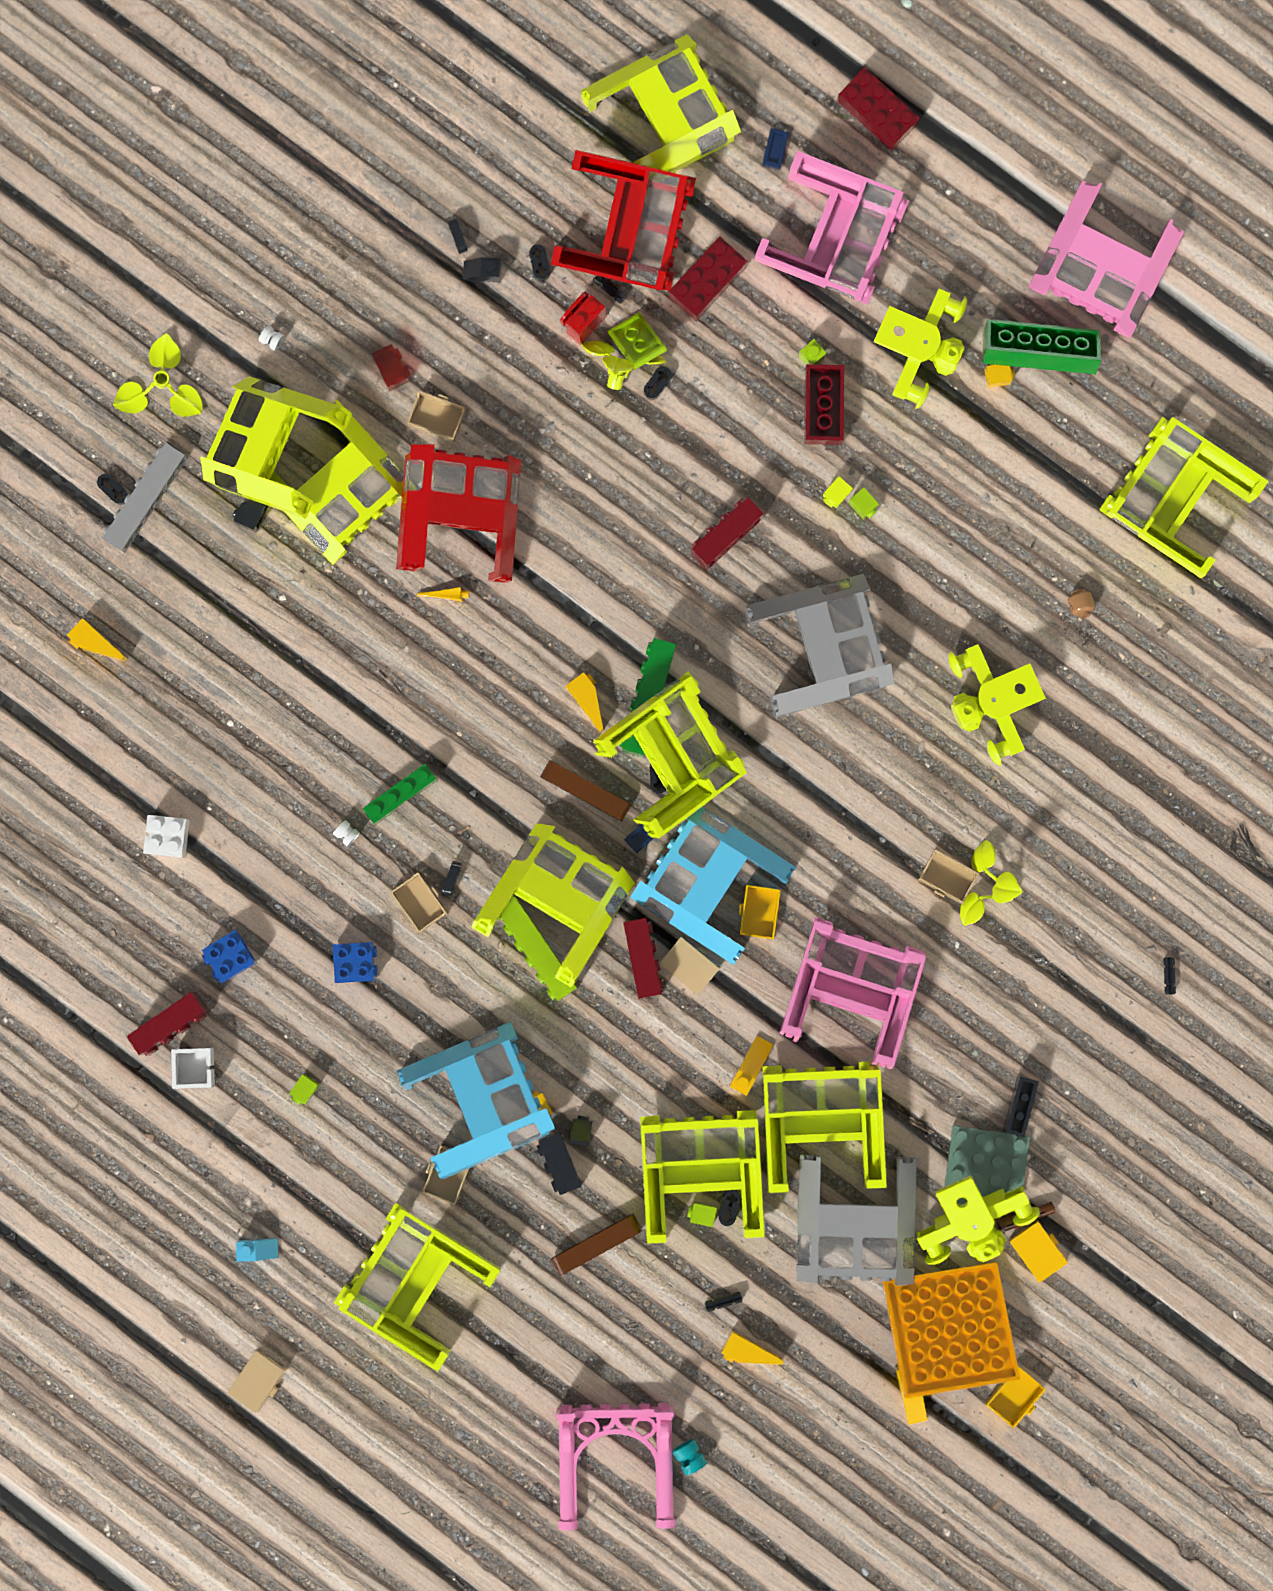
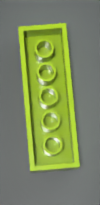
M513 895L498 920L502 919L505 923L502 927L508 936L513 935L516 939L513 943L519 952L524 951L527 957L524 959L529 967H535L538 972L535 975L540 983H545L549 989L546 992L552 1000L556 998L557 1001H560L576 990L577 986L574 983L571 988L555 978L562 964L516 896Z

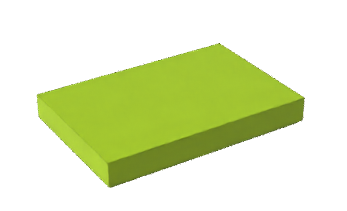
M640 312L607 331L625 358L634 364V370L667 351L666 346Z

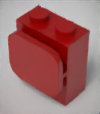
M585 291L562 315L560 323L562 326H566L567 334L581 345L606 318V307L592 294L589 296Z

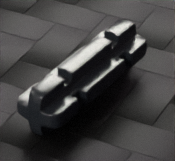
M597 275L594 277L593 282L601 286V289L612 298L615 297L614 299L621 304L625 300L626 295L622 291L619 292V289L608 280H605V277Z
M1165 957L1163 959L1165 965L1164 984H1166L1164 990L1166 995L1176 994V986H1174L1176 984L1175 968H1173L1175 959L1174 957Z
M735 1292L731 1296L729 1294L715 1298L714 1301H706L705 1307L707 1312L714 1311L715 1308L721 1309L733 1305L732 1303H741L743 1301L741 1293Z

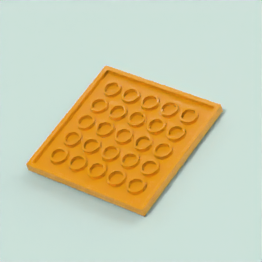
M997 1262L915 1275L914 1284L896 1286L894 1279L882 1281L904 1399L1020 1380Z

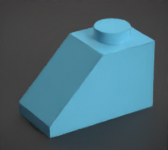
M278 1238L238 1240L236 1242V1262L279 1258Z

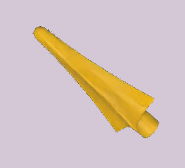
M457 587L439 591L418 592L417 596L463 602L462 598H469L470 592L469 590Z

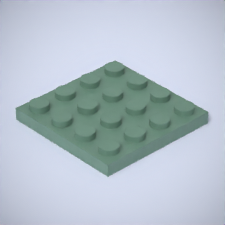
M952 1125L944 1187L970 1175L982 1197L1002 1188L1007 1193L1023 1186L1030 1137L1025 1136L1023 1138L1009 1133ZM964 1197L958 1198L956 1202L960 1205H964L967 1203L968 1200Z

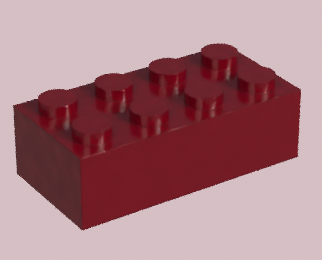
M865 67L838 94L837 102L891 152L918 125L920 118Z
M719 236L669 290L668 297L697 322L747 268L748 261Z
M806 364L804 444L842 445L844 441V365Z
M749 497L745 500L740 499L734 505L735 508L731 513L727 511L720 518L717 526L713 524L706 531V536L703 539L699 537L693 542L691 555L706 571L762 521L764 513Z
M646 918L623 922L638 999L661 995L664 985L662 978L658 979L657 971H660L658 959L654 960L653 952L657 951L655 941L650 940L649 934L653 933L651 921L647 922Z
M190 992L126 1037L139 1056H150L159 1050V1045H166L173 1041L175 1034H182L189 1030L191 1023H199L205 1019L209 1009L197 992Z

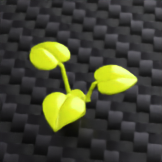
M168 334L158 338L149 351L150 364L154 367H161V370L154 374V382L144 392H142V387L138 383L127 382L123 384L117 391L113 401L115 408L132 414L143 411L148 405V400L144 395L156 386L160 389L167 387L174 394L170 398L169 404L171 410L176 415L189 417L202 413L201 398L193 387L181 385L176 392L171 387V384H169V375L164 371L165 367L168 369L176 367L181 360V353Z
M592 340L582 343L581 346L588 353L604 356L603 363L609 373L607 386L611 389L620 390L624 378H627L629 371L634 369V364L627 359L612 356L611 353H614L615 349L606 342ZM659 355L645 364H661L667 361Z
M988 840L982 841L976 848L971 858V865L977 872L984 870L986 874L996 881V884L993 886L992 895H982L979 897L976 892L967 895L960 908V917L964 926L977 922L983 916L985 910L983 899H993L997 903H1005L1023 893L1016 877L1012 873L1004 872L997 878L988 870L989 867L994 865L996 859L995 849Z

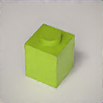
M815 339L799 352V358L805 364L818 365L826 356V351Z
M862 488L848 502L863 520L866 517L870 519L878 512L876 508L879 503L865 488Z
M302 1074L289 1093L293 1096L291 1099L299 1105L302 1103L307 1104L320 1084L306 1074Z
M693 1202V1206L688 1208L687 1217L690 1218V1223L713 1227L717 1207Z

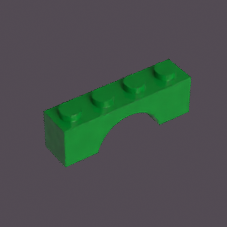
M424 764L362 809L372 823L377 825L403 803L423 792L438 780L428 766Z

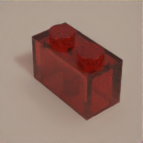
M390 344L371 353L389 391L410 382L408 376L411 374L406 365L402 366L399 360L402 359V355L398 348L394 349L393 345Z

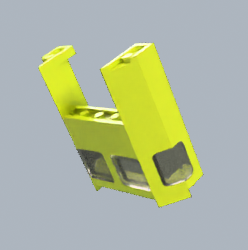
M249 376L231 386L236 389V392L232 397V401L207 457H201L203 479L222 490L306 519L314 501L294 488L271 481L270 478L299 412L327 421L345 431L352 413L343 406Z

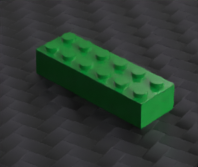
M987 319L983 331V364L1085 374L1097 373L1101 362L1100 330Z
M653 638V642H648L646 649L648 659L647 661L643 660L640 672L643 674L642 679L638 678L635 692H638L637 698H632L630 710L634 711L652 697H658L663 694L676 644ZM634 734L619 744V747H622V752L641 758L645 757V753Z

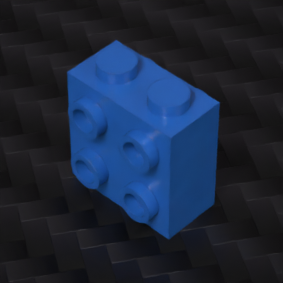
M238 930L232 931L202 949L204 953L202 958L207 965H211L214 970L211 973L217 982L225 983L257 964Z
M373 942L333 945L335 983L375 981V977H378V965H374V957H377V947L373 946Z

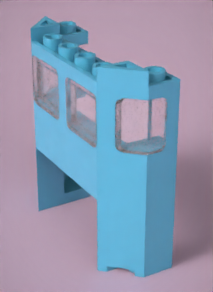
M701 807L686 818L688 820L687 823L683 822L678 829L679 836L677 839L672 838L667 846L670 849L667 855L662 854L657 861L658 869L656 872L651 871L646 879L648 884L646 885L640 881L630 898L734 965L745 948L706 923L746 859H749L777 877L784 884L788 882L796 867Z
M511 1022L397 1070L401 1080L400 1084L406 1090L414 1088L413 1084L446 1070L473 1140L430 1158L436 1164L435 1168L442 1180L550 1134V1130L555 1129L548 1110L545 1108L539 1111V1108L542 1106L538 1097L534 1098L531 1092L534 1090L531 1080H527L524 1075L527 1072L523 1061L519 1062L517 1055L520 1053L516 1043L513 1044L512 1042L518 1040V1037Z

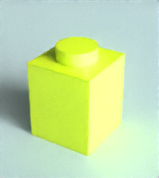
M838 476L823 493L825 498L823 501L832 508L834 506L837 509L849 496L853 488Z

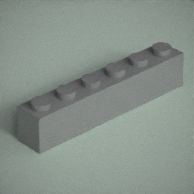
M167 443L158 448L155 454L156 458L153 462L150 461L145 468L146 473L136 481V488L132 494L129 493L124 500L125 505L122 509L117 510L113 517L115 520L103 532V539L126 553L188 459L183 453Z

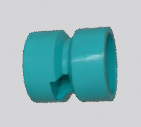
M694 1439L680 1444L672 1451L677 1461L682 1462L681 1468L686 1476L699 1471L707 1465L704 1455L698 1453L699 1447Z

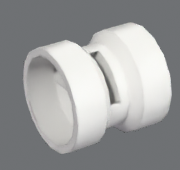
M267 325L259 337V342L268 344L272 350L277 351L282 345L285 335L281 332H275L273 327Z
M347 820L343 821L333 833L337 838L343 839V844L347 847L360 834L358 830L351 829L350 823Z

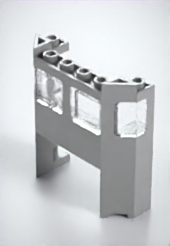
M864 574L745 606L749 626L757 625L760 621L795 612L815 682L814 685L773 695L770 701L775 718L884 689L889 685L895 684L892 665L883 664V662H886L883 651L879 650V634L874 632L873 625H875L873 614H869L867 608L870 607L868 596H864V593L869 592L870 587Z
M799 1154L797 1281L818 1284V1276H821V1279H833V1276H841V1280H852V1277H860V1280L871 1281L872 1277H880V1281H891V1278H894L896 1286L914 1284L915 1157H895V1165L897 1166L896 1205L820 1203L821 1157L819 1155Z

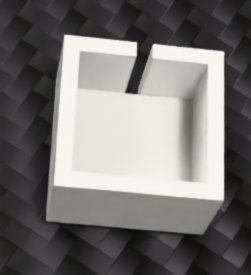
M148 815L146 832L149 833V836H145L143 853L185 858L190 820Z
M214 1048L171 1050L172 1089L215 1086L214 1069H210V1066L214 1065Z

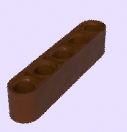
M550 760L540 775L547 782L621 822L631 807V804Z
M633 1213L557 1254L550 1260L559 1276H562L632 1238L643 1230Z

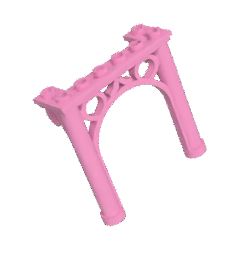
M648 1403L638 1404V1407H631V1404H619V1407H611V1404H600L599 1407L592 1408L590 1404L580 1405V1408H572V1405H561V1408H557L560 1469V1520H558V1529H578L576 1480L578 1457L591 1441L610 1434H623L634 1437L649 1448L656 1464V1527H676V1521L673 1517V1406H670L669 1403H659L658 1406L650 1407ZM636 1417L631 1423L632 1430L627 1429L628 1425L622 1424L619 1418ZM595 1418H611V1421L603 1426V1430L599 1431L600 1425ZM639 1421H649L652 1424V1429L650 1432L641 1435L636 1431L635 1425ZM582 1422H592L596 1430L590 1436L582 1434L578 1427ZM655 1432L657 1440V1450L655 1449L653 1444L648 1440V1438L653 1436ZM575 1433L579 1438L583 1439L582 1443L578 1446L576 1451Z

